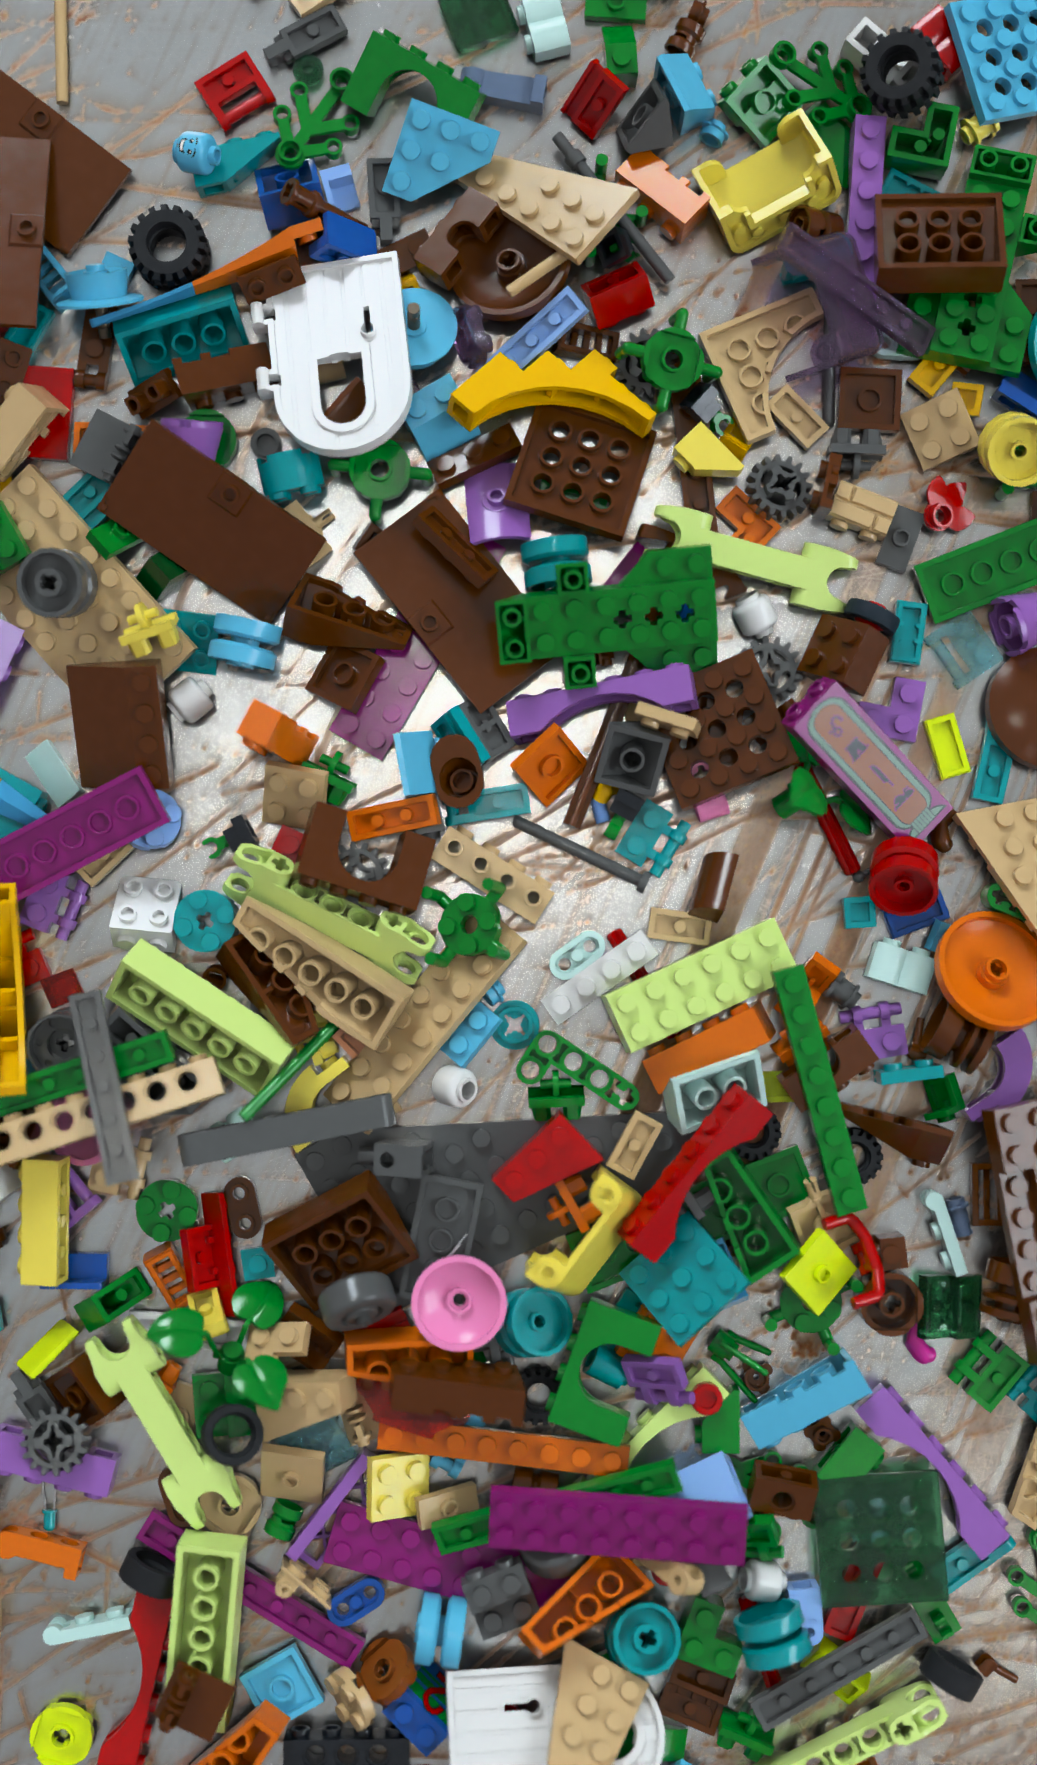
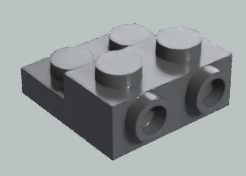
M512 1555L501 1557L494 1562L495 1565L485 1569L482 1567L473 1568L465 1573V1577L461 1578V1587L472 1616L474 1615L483 1641L526 1625L540 1610L520 1555L512 1557Z

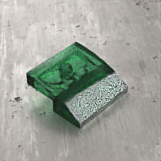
M437 0L458 54L485 49L489 42L514 38L520 31L508 0Z
M953 1274L919 1275L918 1288L923 1296L924 1310L921 1319L917 1323V1338L925 1340L948 1337L957 1340L980 1338L981 1311L979 1310L982 1293V1275L965 1274L958 1277Z

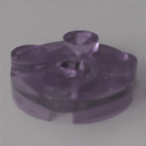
M465 304L453 308L452 311L456 315L458 325L454 345L459 358L463 363H470L467 367L469 369L484 366L487 361V353L493 352V342L490 335L485 334L480 307L477 304L472 306Z

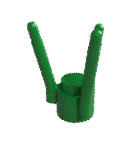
M720 1329L707 1350L713 1353L711 1359L721 1366L752 1403H757L758 1399L726 1363L724 1358L730 1361L734 1355L755 1371H758L763 1376H767L769 1372L737 1350L739 1348L737 1343L768 1356L771 1355V1350L742 1338L731 1330L725 1332L723 1329Z

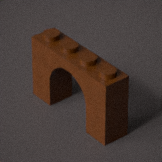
M317 801L311 807L291 877L298 879V884L307 888L316 889L317 886L329 889L328 893L335 897L346 898L348 895L358 898V903L367 907L376 908V905L388 908V912L401 916L410 915L417 911L436 840L408 830L399 835L392 864L385 877L377 881L360 880L346 871L338 854V844L348 811Z

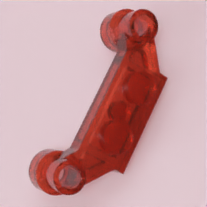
M357 1378L356 1381L358 1392L364 1397L374 1413L373 1421L433 1440L436 1432L453 1425H464L471 1417V1415H466L463 1417V1420L452 1419L436 1410L433 1416L391 1410L388 1398L389 1391L382 1388V1381L371 1380L372 1388L370 1390H366L363 1387L364 1378Z

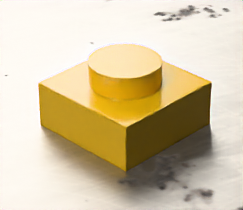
M953 381L952 389L958 388L970 417L980 418L985 386Z

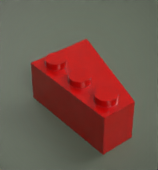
M559 1110L492 1174V1181L514 1203L603 1161L604 1158Z

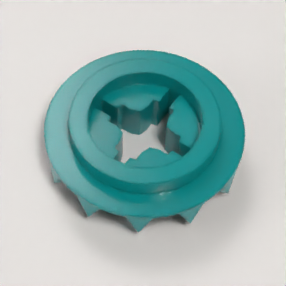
M506 1001L494 1011L503 1022L492 1036L504 1048L511 1050L525 1048L531 1044L539 1032L537 1013L529 1004L523 1001ZM524 1014L525 1017L522 1019L523 1021L520 1026L525 1034L523 1035L521 1032L518 1033L514 1030L505 1035L504 1033L507 1031L509 1023L504 1015L516 1019Z

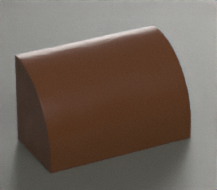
M711 852L703 857L688 915L718 923L726 907L739 858L738 854Z

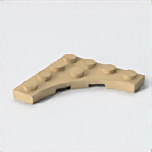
M812 286L698 334V339L709 363L721 367L723 371L722 376L717 381L746 445L776 434V427L769 406L768 391L770 377L780 354L788 343L803 329L824 317V311Z

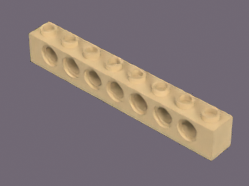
M202 1053L188 1058L189 1064L177 1067L176 1063H171L157 1068L159 1073L146 1077L145 1072L128 1077V1083L121 1085L123 1094L132 1093L135 1098L134 1106L126 1111L129 1125L227 1094L216 1058L214 1056L207 1057V1053ZM187 1073H193L197 1079L196 1086L189 1091L183 1090L180 1086L182 1076ZM156 1083H162L166 1088V1094L161 1100L154 1101L150 1097V1088ZM84 1092L65 1097L66 1103L55 1107L53 1102L34 1107L35 1113L24 1117L22 1112L3 1117L4 1123L0 1124V1134L6 1132L10 1136L11 1141L7 1149L0 1150V1167L95 1137L94 1123L88 1114L90 1108L88 1096L85 1097ZM68 1112L73 1118V1124L68 1130L63 1131L58 1126V1118L61 1114ZM37 1122L42 1128V1133L38 1139L32 1141L27 1136V1128L30 1124Z

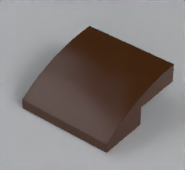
M677 1658L669 1670L657 1701L661 1715L714 1736L724 1705L727 1706L737 1675L735 1674L733 1679Z

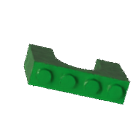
M387 29L383 33L373 30L340 101L365 116L375 117L391 83L404 73L419 72L433 85L437 97V108L471 121L475 120L487 96L479 91L481 87L479 83L467 76L464 77L463 81L452 75L455 70L454 68L439 60L436 65L426 59L428 53L414 45H411L410 49L400 44L401 37Z
M591 1296L589 1304L582 1302L576 1319L582 1322L578 1334L571 1333L566 1350L571 1352L568 1363L561 1362L555 1380L561 1383L557 1394L550 1392L544 1410L550 1412L547 1421L619 1448L630 1419V1411L593 1397L586 1390L581 1380V1363L592 1349L605 1344L619 1345L651 1357L662 1326L657 1320Z

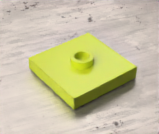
M817 1227L800 1248L801 1253L789 1261L779 1273V1276L813 1314L819 1316L855 1273L857 1267L823 1229Z

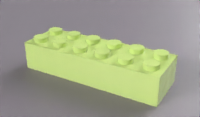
M772 917L600 997L625 1052L633 1053L774 987L771 972L794 966L796 963L775 918Z
M142 938L121 960L105 996L157 1032L167 1029L170 1040L192 1055L207 1053V1057L214 1056L220 1073L254 1096L284 1068L295 1046L291 1047L279 1032L260 1015L243 1006L236 999L228 996L209 981L196 975L183 964L175 961Z
M185 1529L180 1538L176 1551L165 1688L178 1660L235 1686L248 1536ZM234 1694L216 1730L217 1733H225L233 1714Z

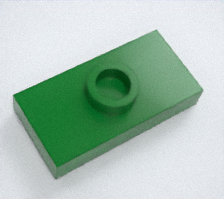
M586 0L584 20L645 25L647 0Z
M110 520L90 530L85 537L105 560L143 542V540L114 520Z

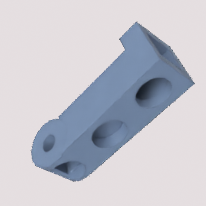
M472 66L462 68L460 80L463 81L465 76L471 78L481 85L479 91L487 95L483 104L542 115L547 92V75L535 74L534 78L486 71Z

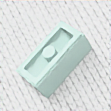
M46 739L25 756V759L57 808L66 805L85 792L51 740Z

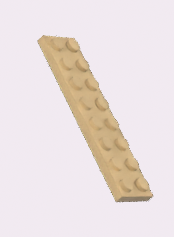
M470 917L466 921L465 929L468 934L473 933L477 928L478 923L475 917ZM500 920L502 931L498 941L510 951L508 960L492 958L487 953L476 956L456 954L445 968L429 965L411 987L415 990L378 1047L373 1050L365 1046L355 1059H351L349 1062L351 1066L337 1076L323 1093V1096L333 1104L391 1093L394 1105L528 942ZM446 945V946L442 949V951L439 953L440 955H441V953L445 950V948L447 947V945ZM373 1130L364 1131L363 1133L369 1135Z

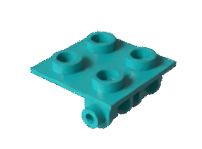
M163 609L167 614L176 611L179 617L177 625L198 647L176 670L216 675L217 659L207 656L210 640L218 639L219 636L213 630L216 615Z

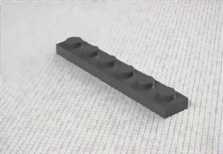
M97 989L70 995L68 999L106 1186L140 1179L102 990Z
M910 1605L749 1699L748 1702L764 1732H767L929 1636L914 1608Z

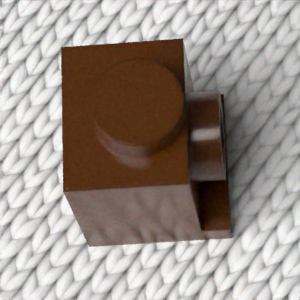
M898 1231L871 1234L884 1271L908 1268L905 1236Z

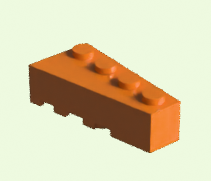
M760 999L748 1005L744 1002L730 1009V1014L721 1019L719 1016H715L703 1022V1028L693 1033L689 1029L674 1037L675 1042L666 1047L662 1042L648 1049V1056L642 1060V1063L658 1095L663 1093L670 1078L749 1052L770 1042L776 1030Z
M417 1326L344 1331L347 1376L388 1382L390 1380L391 1362L400 1361L403 1358H413L419 1362H432L435 1359H444L450 1363H463L467 1360H474V1349L454 1352L439 1348L429 1342L421 1334Z
M593 1555L526 1623L517 1636L540 1660L647 1594L655 1585L630 1558Z
M265 1699L190 1765H261L291 1717Z

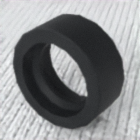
M224 1404L215 1408L205 1418L201 1428V1443L205 1453L213 1461L226 1466H238L250 1461L259 1452L263 1442V1425L259 1416L251 1408L241 1404ZM229 1415L242 1417L248 1423L251 1430V1438L248 1445L236 1454L222 1452L214 1441L216 1424L222 1418Z
M144 1547L129 1549L119 1570L121 1580L133 1590L156 1599H169L173 1597L175 1562L152 1549Z
M931 1646L919 1666L920 1672L933 1684L965 1702L970 1703L974 1699L983 1682L982 1676L974 1668L957 1656L936 1646Z

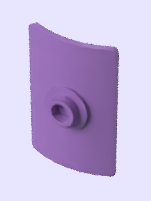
M499 463L464 480L469 536L472 545L475 546L499 539L529 540L531 538L529 513L503 505V500L516 465L515 463Z

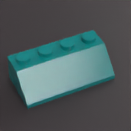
M231 284L112 322L116 341L134 387L167 367L170 368L172 377L176 376L172 363L174 358L181 357L183 363L200 360L199 355L201 353L210 352L211 358L228 353V348L250 345Z

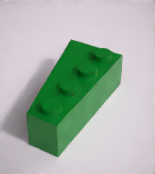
M734 1148L722 1153L704 1169L725 1228L734 1247L736 1257L744 1275L750 1280V1285L801 1253L799 1242Z

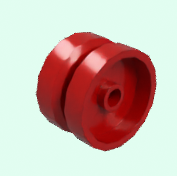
M899 836L882 841L874 849L870 858L868 888L870 898L876 907L886 913L897 916H913L925 912L935 904L939 894L938 877L940 864L939 856L932 845L919 838Z

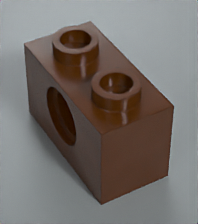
M755 1459L747 1488V1500L751 1510L761 1514L770 1513L785 1516L792 1520L810 1521L819 1490L817 1471Z

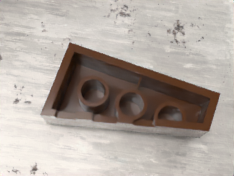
M403 1358L400 1361L391 1362L388 1394L391 1410L433 1416L436 1410L452 1419L463 1420V1417L466 1415H475L482 1418V1423L495 1424L496 1418L512 1420L511 1427L523 1428L526 1389L517 1365L507 1361H498L495 1364H482L476 1360L450 1363L444 1359H435L432 1362H419L413 1358Z

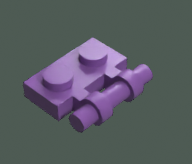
M67 875L27 896L19 916L20 923L44 933H49L52 924L55 923L59 925L55 937L67 941L71 930L74 931L77 925L75 919L81 904L85 905L88 898L85 894L89 884L78 879L75 889H69L67 887L72 876ZM63 897L70 900L64 916L57 914Z
M887 1001L877 1002V1006L861 1008L858 1005L853 1006L850 1010L838 1012L840 1024L853 1023L879 1059L909 1054L904 1023L891 1025L890 1020L891 1016L902 1014L900 1002L888 1004ZM879 1018V1027L864 1029L863 1020Z
M625 1354L620 1361L629 1387H637L635 1390V1398L637 1400H645L647 1404L654 1405L659 1404V1402H668L671 1406L682 1407L684 1404H694L695 1393L685 1391L689 1381L680 1357L654 1355L649 1357L640 1354Z

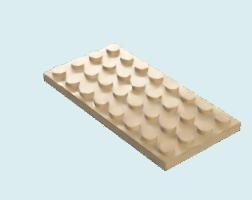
M28 464L0 493V500L4 502L31 552L40 548L72 550L82 554L90 561L97 574L98 590L94 602L86 612L72 618H45L34 614L23 604L17 592L16 582L20 564L0 575L1 613L12 625L25 630L23 637L68 687L67 665L161 659L164 682L198 649L195 643L177 624L176 628L180 640L174 646L162 649L157 635L148 638L153 650L145 656L135 658L128 645L121 647L118 637L124 635L123 630L139 624L129 625L127 621V616L135 614V604L143 602L147 609L157 607L159 616L151 619L166 615L167 613L116 556L105 560L85 538L92 529L34 464Z

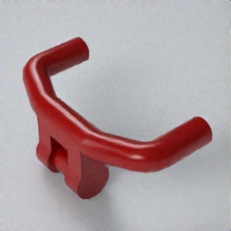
M853 1213L840 1217L832 1215L822 1218L821 1224L824 1230H830L846 1224L852 1229L860 1240L850 1246L853 1255H856L858 1258L861 1276L872 1274V1291L851 1297L850 1302L853 1309L879 1302L885 1293V1272L869 1230Z

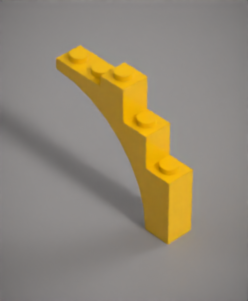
M595 349L572 369L547 350L524 371L519 368L515 361L508 359L499 352L450 394L447 413L470 432L486 420L509 410L537 405L576 407L612 419L624 425L641 438L650 432L657 414L646 402L641 401L623 383L615 379L618 368L609 358L603 356Z
M16 883L0 884V1096L25 1095L28 1058L26 1040L28 1035L25 1017L22 936Z

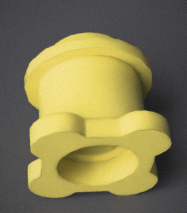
M975 113L970 119L965 118L960 122L961 129H959V135L966 145L971 144L975 147L976 144L981 145V140L987 136L990 138L995 137L996 132L1000 130V124L998 122L980 126Z

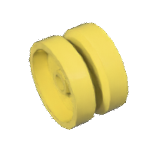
M1010 411L997 415L986 424L979 436L977 451L980 463L987 473L1009 486L1025 487L1037 483V419L1022 412Z

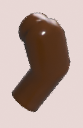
M954 809L929 833L932 846L941 853L950 851L953 846L948 826L954 821L952 817L957 813Z

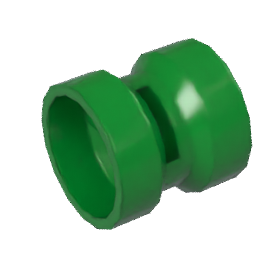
M276 1498L272 1507L274 1513L272 1517L267 1519L264 1531L276 1539L292 1541L296 1532L294 1526L297 1521L301 1520L304 1509L291 1500Z

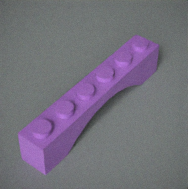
M856 114L850 128L849 200L845 239L848 258L842 267L840 277L842 279L838 305L840 310L869 311L875 301L874 198L875 194H882L887 116Z
M671 663L661 670L642 669L635 672V675L609 676L603 682H598L597 687L571 690L550 688L540 695H518L514 700L506 701L510 737L517 745L532 743L551 724L556 723L558 726H561L571 717L586 709L608 703H638V701L676 713L699 709L693 672L689 664Z
M880 1382L871 1390L873 1393L863 1397L852 1407L876 1436L894 1439L910 1446L924 1455L936 1467L952 1497L957 1532L981 1560L985 1559L1010 1537V1534L1004 1529L1008 1522L997 1509L992 1512L988 1510L983 1504L987 1498L975 1484L971 1487L966 1484L962 1479L966 1475L964 1470L954 1459L948 1462L941 1453L945 1448L933 1434L927 1438L920 1429L925 1424L913 1410L908 1413L905 1412L899 1405L903 1398L891 1385L886 1389Z

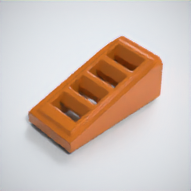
M167 1241L146 1252L143 1255V1263L171 1310L188 1306L186 1295L194 1292H187L176 1299L173 1297V1294L186 1288L187 1283L184 1263L172 1241ZM166 1257H169V1259H167V1260H165V1261L159 1263L158 1265H156V1263H157L158 1261H160V1260H162V1259H164V1258H166ZM172 1266L176 1268L174 1271L164 1276H162L161 1272L169 1269ZM182 1278V1281L171 1287L167 1286L168 1283L175 1279Z

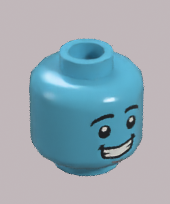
M185 131L179 138L175 139L172 147V157L181 171L206 176L213 172L215 166L219 165L221 149L217 146L216 140L212 135L202 132Z

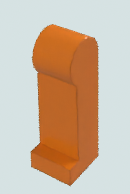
M8 1525L0 1531L1 1558L10 1559L17 1556L64 1568L63 1578L73 1581L81 1573L88 1542L17 1525Z

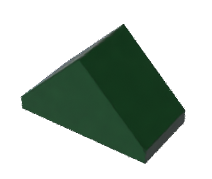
M158 552L149 557L136 579L159 603L191 573L161 552Z

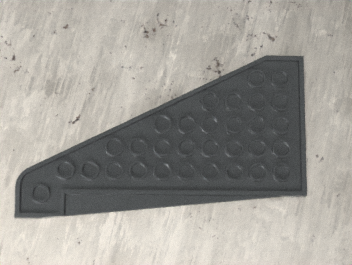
M666 1111L642 1112L664 1126L638 1174L632 1180L606 1166V1162L633 1113L580 1116V1119L569 1120L603 1155L604 1160L599 1163L634 1188L642 1198L660 1178L663 1170L676 1158L683 1145L696 1132L681 1135L668 1120ZM534 1118L389 1126L374 1129L369 1135L359 1132L319 1140L294 1155L316 1195L319 1196L368 1169L373 1173V1166L358 1164L360 1146L374 1147L377 1141L384 1138L434 1140V1166L432 1174L484 1183L470 1256L482 1260L490 1267L579 1228L570 1211L566 1215L571 1223L565 1227H562L558 1218L549 1221L546 1217V1214L552 1210L548 1201L550 1197L556 1195L560 1204L565 1203L555 1184L513 1203L492 1181V1174L547 1121H535ZM390 1153V1158L394 1161V1157ZM599 1163L578 1172L588 1187L587 1190L574 1196L578 1206L591 1200L590 1189L595 1181L590 1175ZM374 1175L387 1191L410 1235L421 1179ZM403 1266L387 1274L392 1282L397 1298L396 1307L402 1305L404 1308L411 1304V1299L398 1297Z

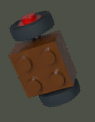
M851 598L843 613L847 619L822 614L797 670L813 681L821 679L823 676L836 680L846 692L864 697L890 641L885 636H893L896 633L900 619L878 602Z

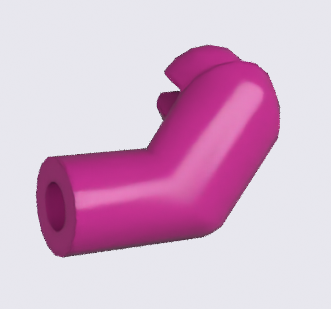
M919 1320L907 1332L905 1346L915 1361L927 1364L935 1360L936 1351L933 1347L930 1348L922 1339L925 1324L923 1320Z

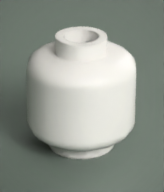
M755 590L735 601L736 606L733 609V616L743 635H755L757 639H760L774 631L772 626L777 622L778 614L767 594H759Z
M187 677L168 692L169 702L166 705L181 723L185 720L189 723H195L213 708V702L209 697L214 693L202 679L196 682L193 678Z
M445 1065L435 1073L431 1089L434 1098L438 1102L454 1108H464L476 1097L478 1084L472 1071L456 1065Z
M750 1559L739 1570L738 1585L741 1592H744L746 1598L751 1601L775 1602L779 1599L781 1593L786 1590L787 1576L785 1572H782L781 1566L777 1561Z

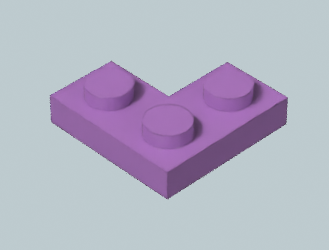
M896 676L893 680L889 706L859 701L858 705L891 740L913 744L916 741L926 682Z

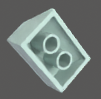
M755 1049L669 1079L663 1091L667 1118L681 1135L697 1131L705 1117L710 1115L721 1101L724 1093L734 1083L762 1105L768 1106L759 1051Z

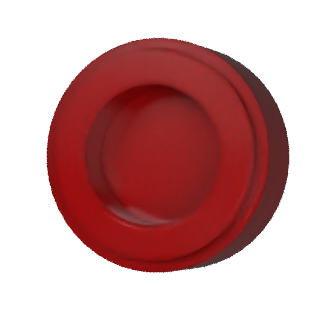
M705 1381L698 1383L692 1389V1392L695 1393V1402L692 1406L699 1414L708 1416L719 1411L723 1403V1396L717 1385Z

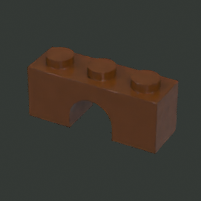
M469 186L464 194L456 199L453 208L445 218L437 223L434 232L426 242L418 247L413 260L421 275L449 291L467 269V265L456 247L467 238H477L484 243L490 240L505 221L498 203Z
M853 1023L827 1040L835 1053V1060L831 1070L837 1092L845 1089L849 1085L848 1081L857 1074L864 1075L871 1071L875 1066L874 1063L879 1060L864 1036ZM794 1063L776 1077L800 1112L803 1113L807 1110Z

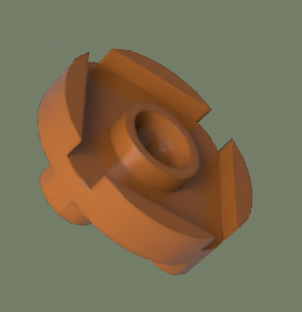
M383 1637L373 1641L364 1650L360 1658L363 1664L361 1671H356V1684L358 1689L362 1686L365 1687L371 1701L382 1706H388L391 1702L397 1700L406 1691L408 1686L412 1685L416 1680L417 1670L414 1668V1657L411 1649L405 1643L395 1638L388 1639ZM385 1665H388V1672L385 1676L381 1677V1675L384 1673L383 1667Z

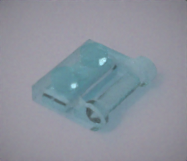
M971 611L956 616L923 639L927 647H932L954 679L952 683L957 690L1004 659ZM945 635H947L969 667L970 671L967 673L963 672L941 640Z

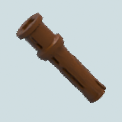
M293 177L284 184L281 190L280 203L299 209L306 218L320 217L321 221H323V214L326 211H331L368 227V224L323 200L320 192L316 190L310 191L301 186L299 180Z

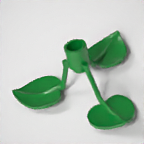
M786 729L799 761L804 763V767L796 768L793 771L791 782L787 784L788 789L772 799V804L777 814L787 819L799 810H803L815 816H823L827 813V804L837 803L839 804V812L843 819L855 830L870 836L872 834L870 817L844 789L840 791V797H825L809 772L811 765L818 767L820 764Z
M271 1281L250 1282L240 1286L235 1291L231 1300L232 1311L238 1318L244 1319L245 1322L237 1341L226 1342L220 1349L215 1345L209 1332L202 1330L204 1325L203 1316L190 1308L172 1309L158 1317L148 1329L146 1339L157 1345L163 1352L177 1358H189L197 1354L203 1346L204 1337L213 1352L212 1357L218 1359L217 1368L219 1372L226 1376H232L233 1384L242 1396L260 1407L273 1411L280 1409L287 1384V1370L280 1360L270 1355H259L253 1361L248 1357L244 1359V1348L242 1347L243 1340L251 1323L258 1329L267 1330L273 1327L280 1319L284 1300L280 1288Z

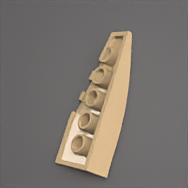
M249 896L245 898L232 922L259 952L263 951L274 962L272 965L280 974L284 973L296 985L294 988L302 996L305 995L316 1006L315 1010L322 1017L373 1050L378 1047L397 1021L415 991L340 942Z

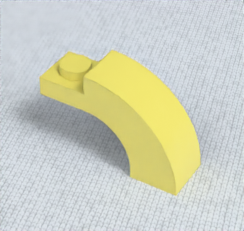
M333 1055L320 1065L323 1070L321 1073L318 1072L313 1064L308 1066L298 1076L289 1091L285 1113L315 1107L316 1099L321 1089L351 1066L346 1056L344 1055L338 1059ZM312 1142L292 1147L298 1153Z

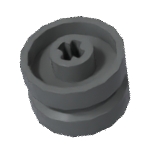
M40 548L32 552L20 564L16 577L17 592L23 604L34 614L45 618H72L86 612L94 602L98 590L97 574L91 562L82 554L68 549Z

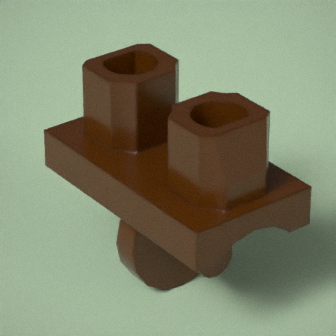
M167 367L128 391L129 397L125 398L124 402L131 415L139 414L141 419L144 420L181 398L182 394L181 390L177 387V383L172 378L170 368Z

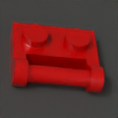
M246 50L194 82L196 89L224 133L232 129V124L264 104L269 106L276 101L271 89ZM255 86L258 88L259 93L224 114L221 109L222 106Z

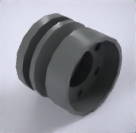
M70 1007L61 1008L38 1020L29 1030L26 1040V1052L33 1068L37 1071L80 1057ZM68 1034L69 1040L74 1041V1044L69 1047L68 1042L63 1040V1037Z

